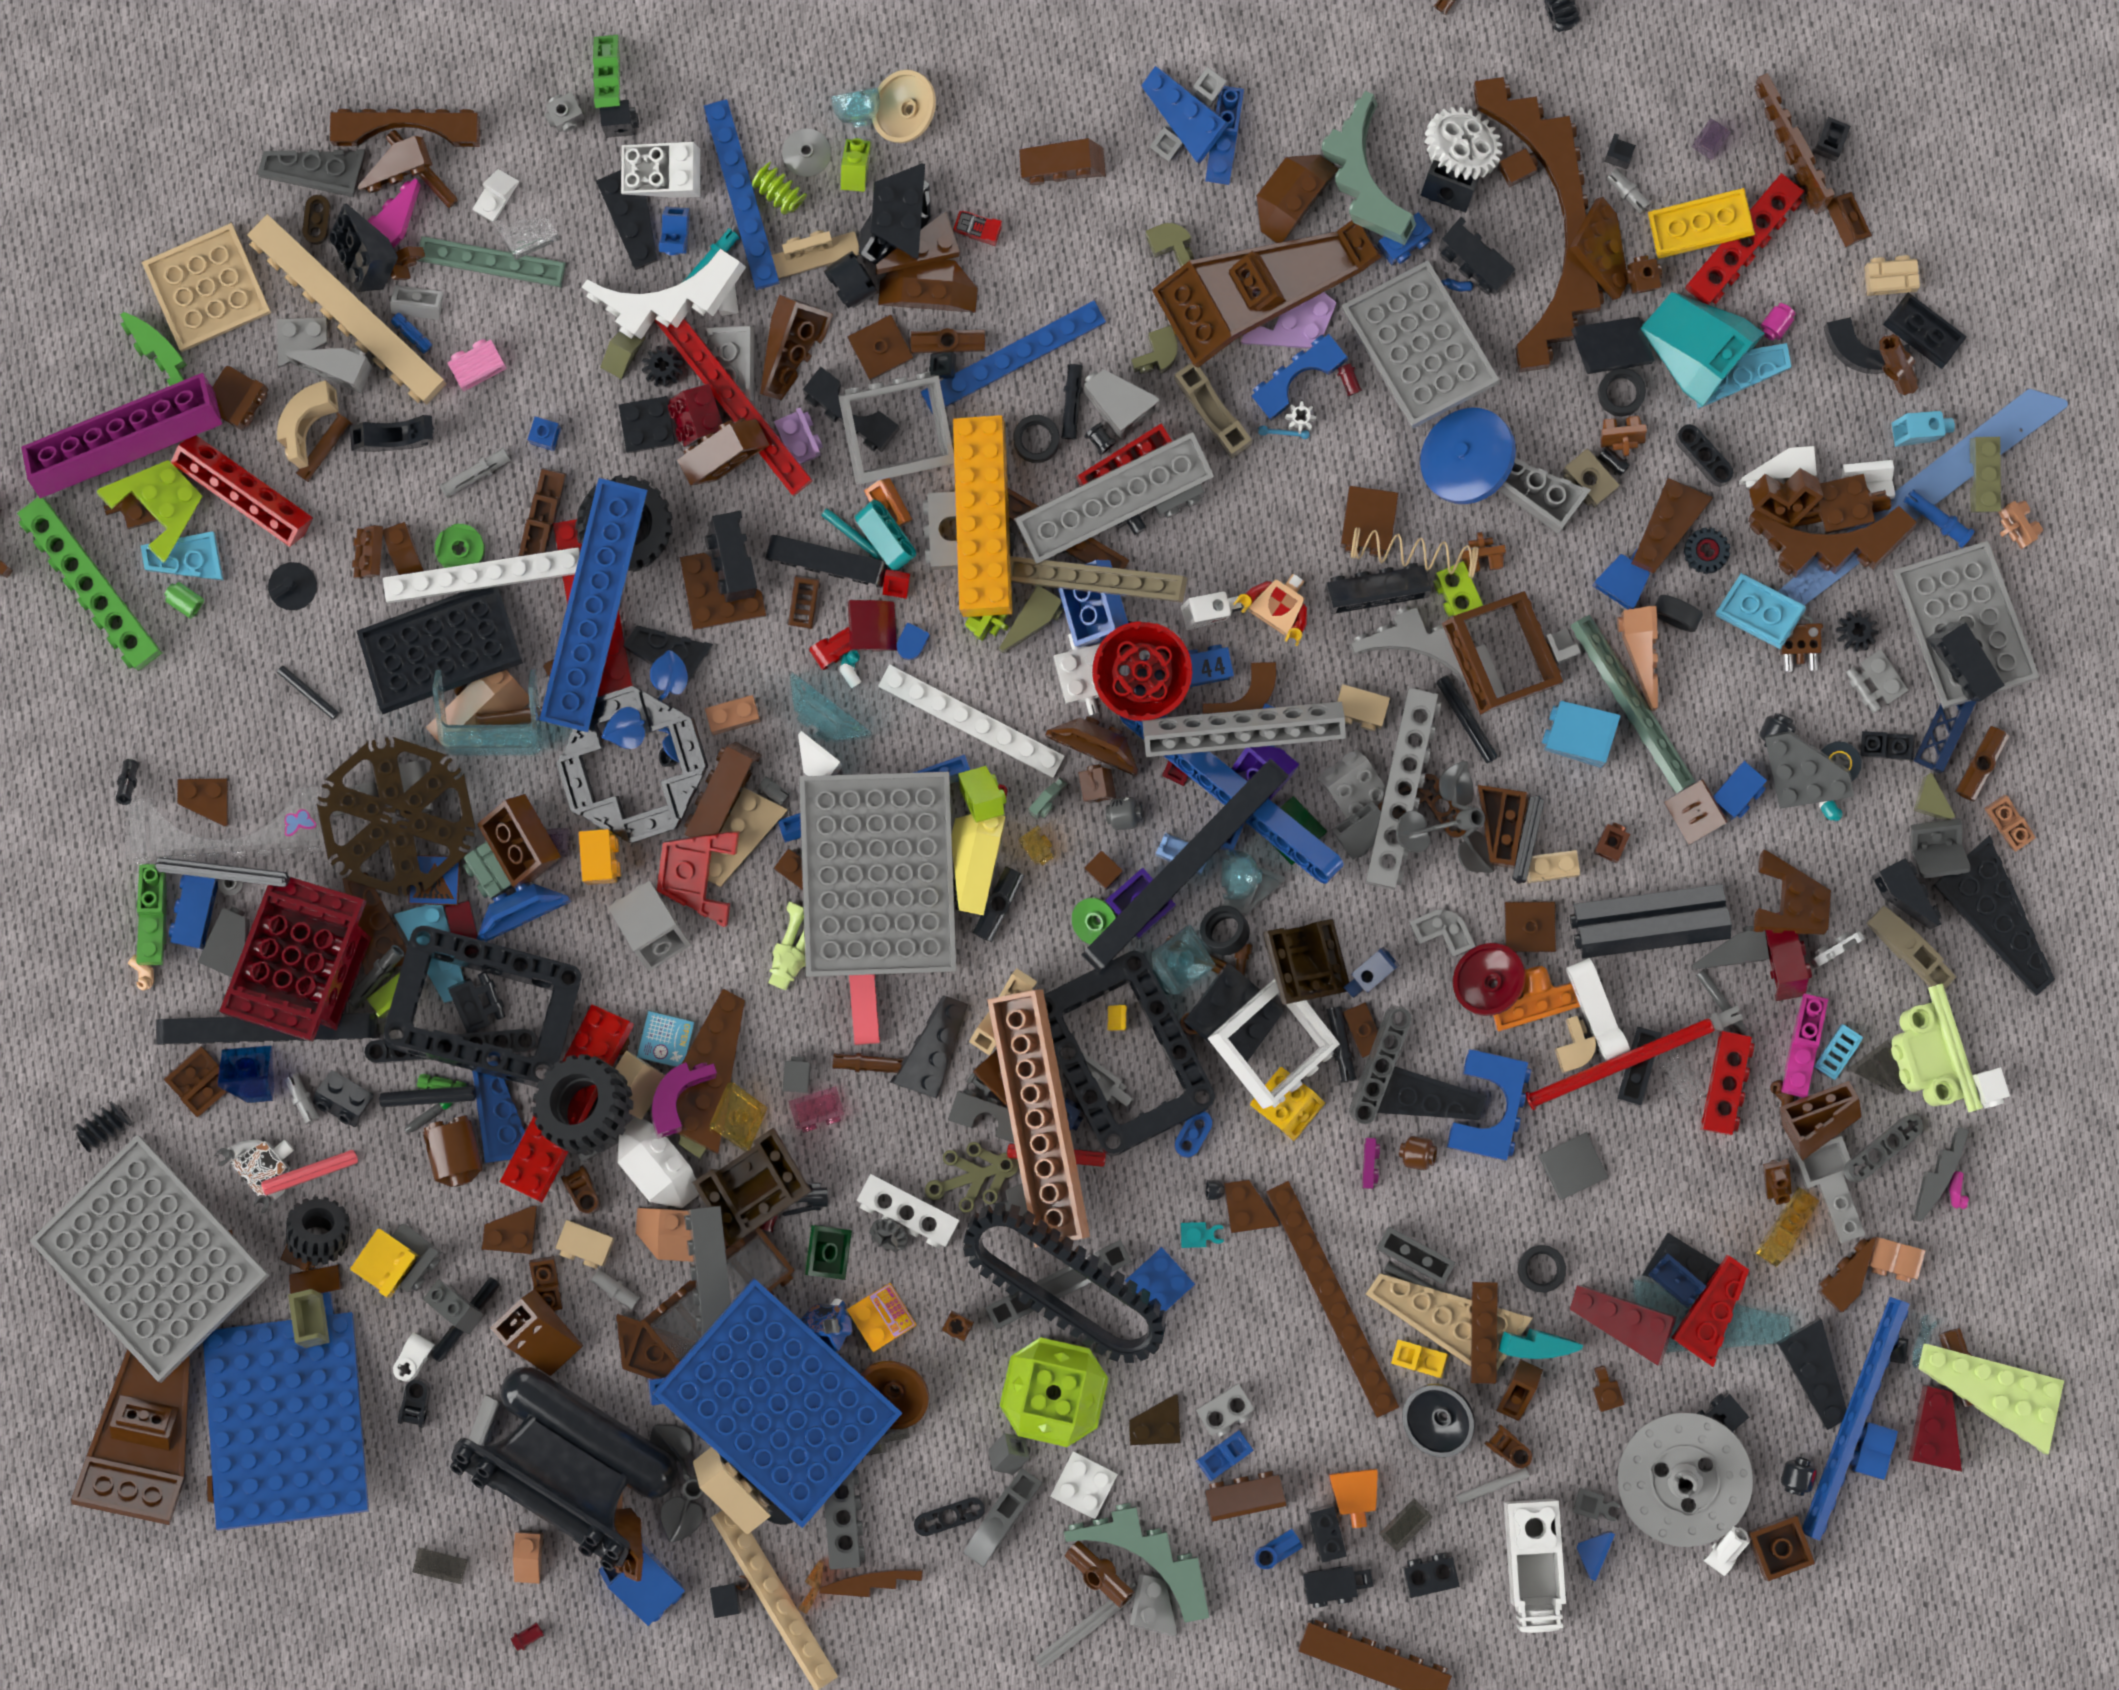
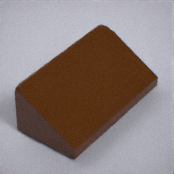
M1852 192L1836 196L1831 200L1827 209L1845 247L1872 236Z
M338 1265L289 1274L290 1294L309 1289L319 1293L343 1289Z

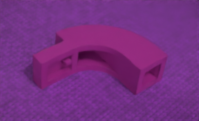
M685 1062L664 1076L655 1091L652 1103V1123L657 1139L682 1131V1125L676 1110L677 1099L687 1088L715 1079L717 1072L714 1063L710 1065L701 1063L694 1066L692 1071H689L688 1065Z

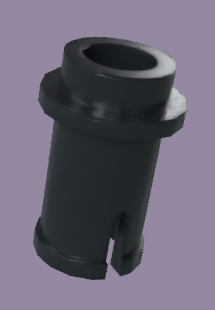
M1608 446L1604 448V451L1597 458L1614 471V475L1622 476L1630 466L1627 463L1628 459H1622Z

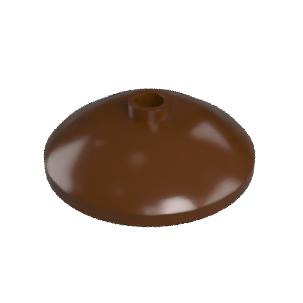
M880 1361L868 1366L860 1374L902 1412L889 1429L911 1427L919 1422L926 1413L929 1405L928 1387L921 1375L910 1366L896 1361ZM892 1385L898 1386L899 1389L893 1388Z

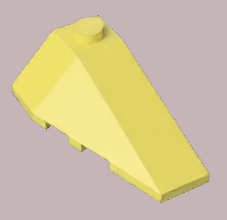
M972 814L955 818L951 834L952 857L960 911L984 916L1003 835L1005 816L1001 815L977 823Z

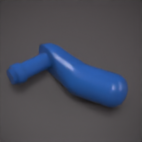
M1451 278L1441 280L1443 286L1446 285L1451 290L1463 292L1473 289L1471 281L1458 282Z

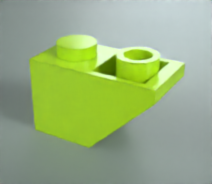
M860 138L846 139L841 163L840 190L865 192L870 141Z

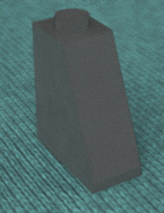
M231 906L230 911L222 908L198 963L229 977L233 976L249 935V919L243 917L244 911Z

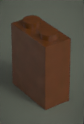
M1349 486L1340 547L1345 548V552L1351 553L1355 528L1360 527L1358 554L1360 550H1363L1371 532L1376 530L1379 536L1381 557H1384L1392 541L1398 492ZM1374 532L1365 551H1369L1370 556L1378 557L1377 538Z

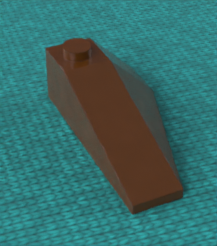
M632 1508L616 1509V1531L627 1539L631 1549L623 1565L615 1566L614 1569H616L617 1573H624L626 1577L638 1582L641 1581L643 1567L642 1522Z

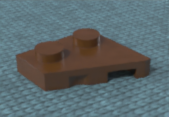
M177 779V804L224 827H228V779Z

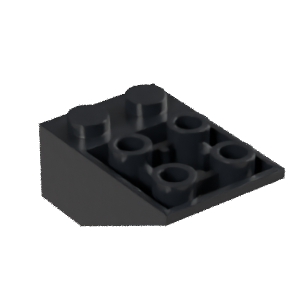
M347 203L343 204L330 232V241L335 246L340 262L344 265L349 280L353 283L357 292L383 290L398 256L390 240Z
M1904 858L1872 875L1882 897L1929 930L1941 925V914L1935 905L1931 906L1927 898L1930 896L1923 883L1920 884L1915 876L1918 873L1911 861L1908 862Z

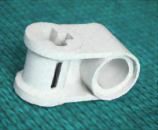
M413 1332L394 1364L393 1373L395 1377L405 1382L414 1380L428 1360L429 1352L434 1350L435 1344ZM409 1363L411 1374L402 1376L403 1371L400 1367L402 1365L407 1366Z

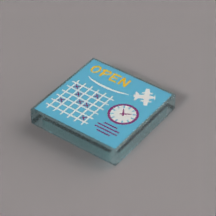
M647 1010L636 1057L644 1061L675 1068L679 1066L690 1049L696 1021Z

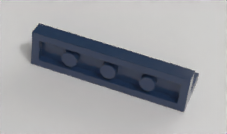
M1971 700L1962 703L1961 707L1959 704L1956 705L1958 709L1957 716L1946 720L1940 703L1913 761L1939 774L1944 772L1976 702ZM1940 715H1941L1943 721L1937 723V721H1938V719H1939V717H1940ZM1954 721L1951 728H1949L1948 722ZM1945 724L1948 735L1946 739L1936 742L1932 732L1936 726ZM1931 737L1933 743L1927 745L1928 740ZM1943 743V745H1942V747H1941V749H1940V751H1939L1937 745ZM1934 746L1937 753L1934 764L1920 759L1924 749Z

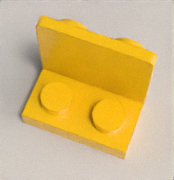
M1279 1067L1265 1084L1266 1088L1271 1092L1290 1073L1283 1067ZM1303 1083L1295 1091H1288L1284 1095L1286 1099L1275 1108L1271 1105L1263 1109L1255 1098L1250 1102L1251 1107L1276 1125L1292 1141L1296 1140L1325 1105V1102Z
M377 1229L350 1269L379 1289V1293L383 1296L391 1298L420 1256L382 1229Z

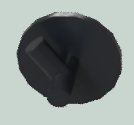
M288 562L280 565L272 572L268 582V591L271 599L277 606L285 610L296 611L305 608L312 602L317 591V581L314 573L307 566L297 562Z

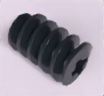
M111 1101L109 1102L110 1111L101 1107L102 1116L94 1112L92 1113L93 1122L85 1118V1127L78 1123L76 1124L78 1139L89 1153L92 1151L91 1145L95 1148L100 1147L99 1139L105 1143L109 1140L108 1134L112 1137L117 1136L116 1128L119 1131H124V1123L132 1126L131 1119L120 1105L117 1106Z

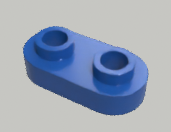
M1204 1111L1188 1119L1175 1140V1150L1181 1157L1191 1158L1195 1156L1212 1128V1119L1207 1112ZM1196 1120H1203L1205 1123L1204 1127L1197 1128L1195 1126ZM1185 1141H1189L1192 1144V1148L1185 1150L1182 1144Z

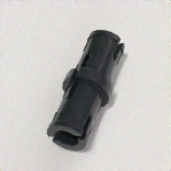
M133 759L123 761L122 772L117 779L118 791L116 801L121 805L131 803L133 789L137 786L136 774L139 764Z

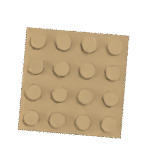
M232 223L142 262L181 352L271 314V310Z

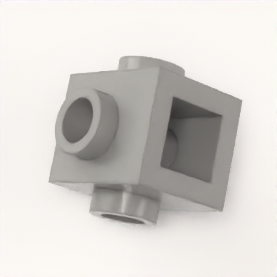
M572 92L564 96L556 95L545 105L548 113L544 115L550 127L556 126L559 132L563 130L568 132L574 129L577 123L585 119Z

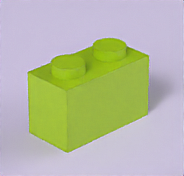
M987 766L958 773L960 793L976 823L1004 815L1005 793L1003 789H998L997 778L995 774H990Z

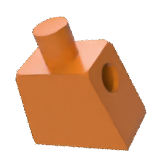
M1377 1469L1329 1474L1340 1515L1350 1514L1352 1528L1367 1527L1365 1512L1376 1511Z

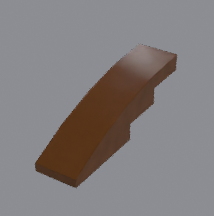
M547 468L541 469L529 517L526 519L518 557L546 553L553 530V523L555 522L561 501L566 473Z
M892 1569L859 1574L819 1588V1593L870 1597L871 1587L896 1589L897 1579L922 1581L923 1569Z

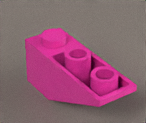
M416 178L405 182L399 190L400 193L394 199H388L382 206L383 210L377 216L373 215L367 220L390 240L393 248L405 237L421 187Z

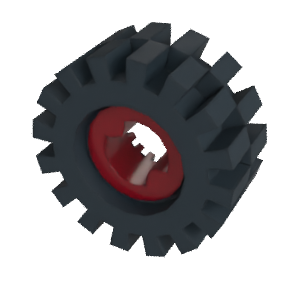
M1702 528L1695 531L1685 543L1684 554L1686 562L1688 561V566L1691 569L1694 568L1698 573L1708 574L1716 572L1725 565L1730 556V544L1727 543V537L1721 535V531L1717 532L1715 528ZM1708 544L1710 549L1714 550L1713 556L1705 557L1704 552H1700L1701 546Z

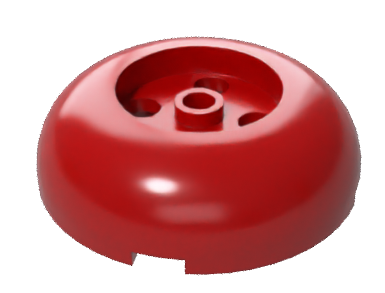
M1137 621L1116 628L1104 638L1094 656L1092 676L1100 699L1111 711L1129 720L1146 721L1158 719L1169 714L1183 701L1191 684L1192 663L1185 644L1173 631L1157 623ZM1143 650L1150 653V658L1146 661L1141 660L1139 657L1140 652ZM1124 665L1130 668V673L1127 676H1123L1119 672L1120 668ZM1140 669L1147 671L1145 677L1138 676L1137 673ZM1157 670L1164 671L1165 678L1163 680H1157L1154 677ZM1136 686H1144L1145 693L1137 695L1135 693Z

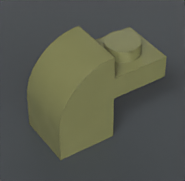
M1164 223L1145 231L1146 239L1155 258L1173 250L1180 267L1190 260H1195L1190 247L1185 248L1184 246L1191 243V236L1182 226L1174 223Z
M1171 325L1148 333V339L1153 352L1131 359L1134 373L1140 371V374H1146L1153 371L1154 366L1158 365L1159 371L1162 374L1172 367L1177 357L1178 345Z

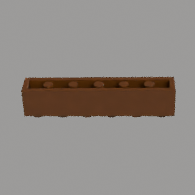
M1314 1619L1313 1623L1308 1621L1298 1652L1400 1690L1448 1689L1452 1675L1447 1673L1448 1668L1433 1663V1666L1430 1667L1423 1664L1424 1659L1410 1654L1409 1658L1400 1656V1650L1386 1645L1384 1650L1376 1647V1641L1362 1636L1360 1641L1352 1638V1632L1338 1628L1337 1632L1328 1629V1623L1318 1619Z

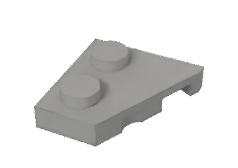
M1860 931L1851 935L1845 932L1834 939L1837 943L1828 949L1827 945H1824L1813 953L1816 957L1810 961L1815 968H1818L1865 938Z

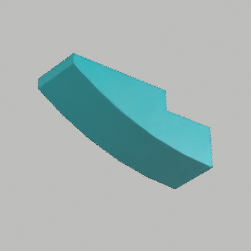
M1529 1328L1527 1338L1504 1331L1498 1351L1518 1358L1545 1359L1580 1351L1583 1345L1571 1339Z

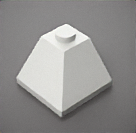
M801 731L798 737L804 774L806 776L837 775L843 767L840 761Z

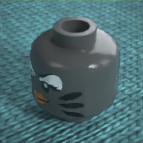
M1133 797L1114 798L1111 800L1110 805H1106L1107 824H1111L1115 830L1135 829L1139 820L1143 819L1142 805H1138Z

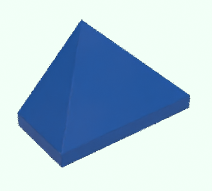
M1609 1531L1582 1541L1576 1547L1588 1578L1596 1581L1615 1534Z

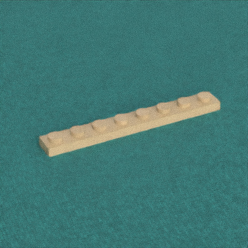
M723 1510L712 1516V1521L813 1689L819 1690L838 1677L752 1533L750 1532L747 1535Z

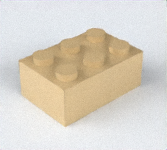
M712 1447L693 1461L699 1488L747 1535L771 1516L768 1508L770 1503L765 1495Z

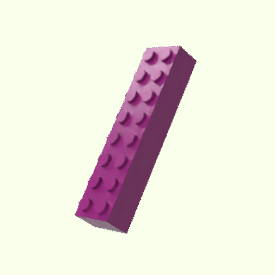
M200 373L26 444L21 449L27 480L41 499L222 425L215 391L204 373Z

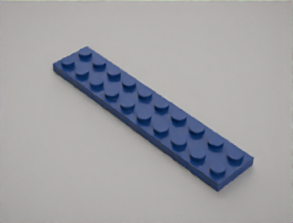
M598 478L540 721L589 732L648 492L646 489Z

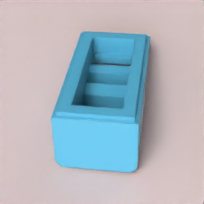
M1841 1024L1817 1060L1814 1068L1836 1080L1863 1037ZM1843 1034L1853 1040V1043L1849 1044L1840 1038ZM1837 1042L1841 1046L1848 1049V1051L1844 1053L1840 1049L1836 1048L1834 1045ZM1830 1051L1843 1058L1841 1062L1828 1055ZM1825 1059L1837 1066L1835 1071L1823 1064Z

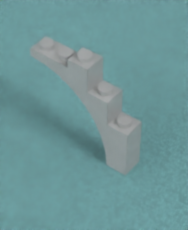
M1410 606L1397 610V615L1393 616L1392 619L1394 627L1391 628V625L1388 624L1376 629L1377 633L1369 637L1367 633L1353 638L1354 642L1350 645L1353 655L1372 650L1398 649L1428 656L1447 666L1467 685L1443 626H1436L1430 629L1431 634H1427L1417 607L1410 609ZM1474 643L1496 697L1504 696L1505 692L1486 645L1479 646L1478 643Z

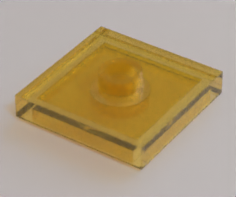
M728 1083L710 1123V1127L741 1150L750 1151L768 1107L735 1083Z

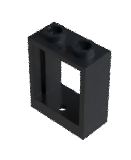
M1329 1504L1307 1510L1321 1562L1324 1563L1347 1557L1335 1507Z

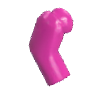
M1954 1171L1949 1184L1951 1205L1956 1209H1966L1969 1198L1961 1195L1964 1174L1958 1171Z

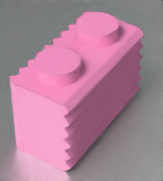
M482 339L474 343L472 350L466 353L459 351L451 356V361L447 362L463 392L507 369L491 339L488 341Z

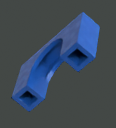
M1468 1050L1462 1075L1488 1080L1498 1085L1506 1098V1111L1501 1121L1491 1128L1481 1129L1453 1122L1446 1148L1506 1161L1508 1156L1512 1157L1515 1142L1511 1141L1513 1132H1518L1521 1119L1517 1117L1519 1107L1523 1108L1526 1093H1522L1524 1083L1528 1084L1531 1069L1527 1068L1528 1062L1476 1050Z

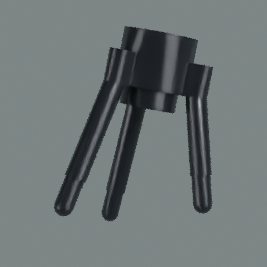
M807 1182L808 1186L812 1188V1192L796 1203L807 1202L809 1206L784 1211L782 1215H795L813 1210H821V1207H828L827 1187H821V1183Z

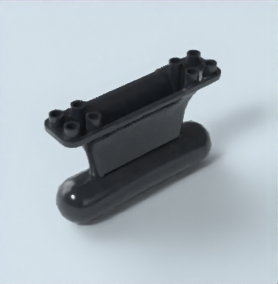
M529 1366L516 1368L504 1379L501 1385V1399L503 1406L510 1413L523 1420V1422L508 1437L493 1445L483 1446L467 1438H460L451 1454L453 1462L450 1465V1469L458 1475L467 1472L473 1476L471 1481L476 1487L483 1489L487 1485L494 1490H498L569 1535L575 1542L580 1544L578 1549L583 1555L591 1557L594 1553L602 1558L600 1564L605 1569L611 1571L615 1566L623 1565L631 1549L627 1539L619 1535L615 1528L616 1507L623 1490L627 1486L643 1497L650 1499L663 1497L675 1486L678 1479L676 1460L664 1449L541 1371Z

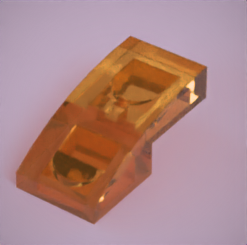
M822 1560L817 1562L804 1581L813 1587L798 1608L805 1614L812 1607L821 1587L824 1573V1562Z

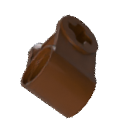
M581 1165L579 1170L568 1176H561L566 1190L579 1211L585 1214H594L599 1210L601 1201L584 1165ZM586 1196L594 1198V1205L590 1209H584L582 1201Z
M1499 1424L1497 1432L1489 1441H1485L1484 1444L1516 1468H1525L1530 1465L1532 1461L1531 1451L1517 1440V1437ZM1504 1436V1439H1503V1440L1501 1441V1443L1497 1446V1443H1498V1442L1500 1441V1439ZM1521 1449L1527 1453V1460L1524 1464H1517L1514 1461L1513 1455L1517 1450Z

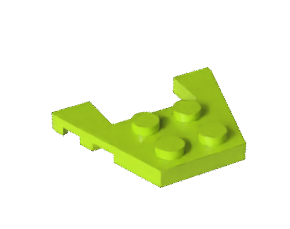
M169 460L99 488L96 492L111 509L132 493L166 528L161 535L148 545V548L162 563H165L202 499V495Z

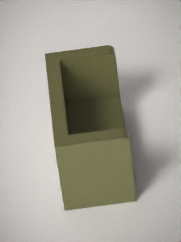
M313 1289L288 1294L295 1343L304 1348L330 1343L323 1294Z

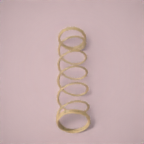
M1360 527L1355 528L1350 556L1351 559L1357 558L1359 560L1363 556L1365 549L1369 543V540L1375 532L1377 538L1378 558L1381 564L1387 558L1391 546L1395 538L1398 536L1400 540L1402 565L1404 567L1408 565L1418 542L1422 540L1424 550V562L1427 571L1431 569L1441 546L1445 544L1447 552L1448 571L1450 575L1454 573L1464 550L1468 548L1470 555L1468 577H1474L1478 558V547L1474 546L1471 552L1470 547L1466 545L1459 554V557L1451 572L1449 549L1445 541L1439 545L1433 557V560L1428 568L1426 547L1422 537L1416 541L1406 564H1404L1403 544L1401 536L1399 534H1396L1393 537L1383 560H1381L1380 542L1378 532L1376 530L1371 532L1360 556L1358 557L1357 548L1359 542Z

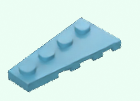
M1787 343L1755 348L1749 353L1746 352L1722 380L1718 390L1704 406L1789 370L1791 362ZM1696 402L1697 409L1702 408V406Z

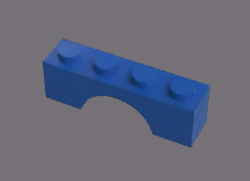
M1323 334L1317 337L1311 343L1312 348L1307 352L1302 350L1292 358V364L1287 368L1284 365L1272 374L1274 376L1273 379L1268 383L1263 381L1253 389L1255 393L1251 395L1270 421L1290 407L1288 391L1291 382L1297 375L1308 370H1318L1330 375L1348 361V357L1330 334L1325 337Z

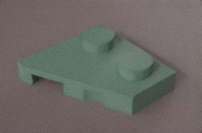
M1059 778L1047 787L1028 809L1029 814L1036 820L1040 816L1045 818L1053 808V800L1067 783Z

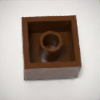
M1792 1514L1747 1531L1751 1539L1750 1545L1763 1579L1766 1581L1774 1580L1815 1564L1796 1515Z

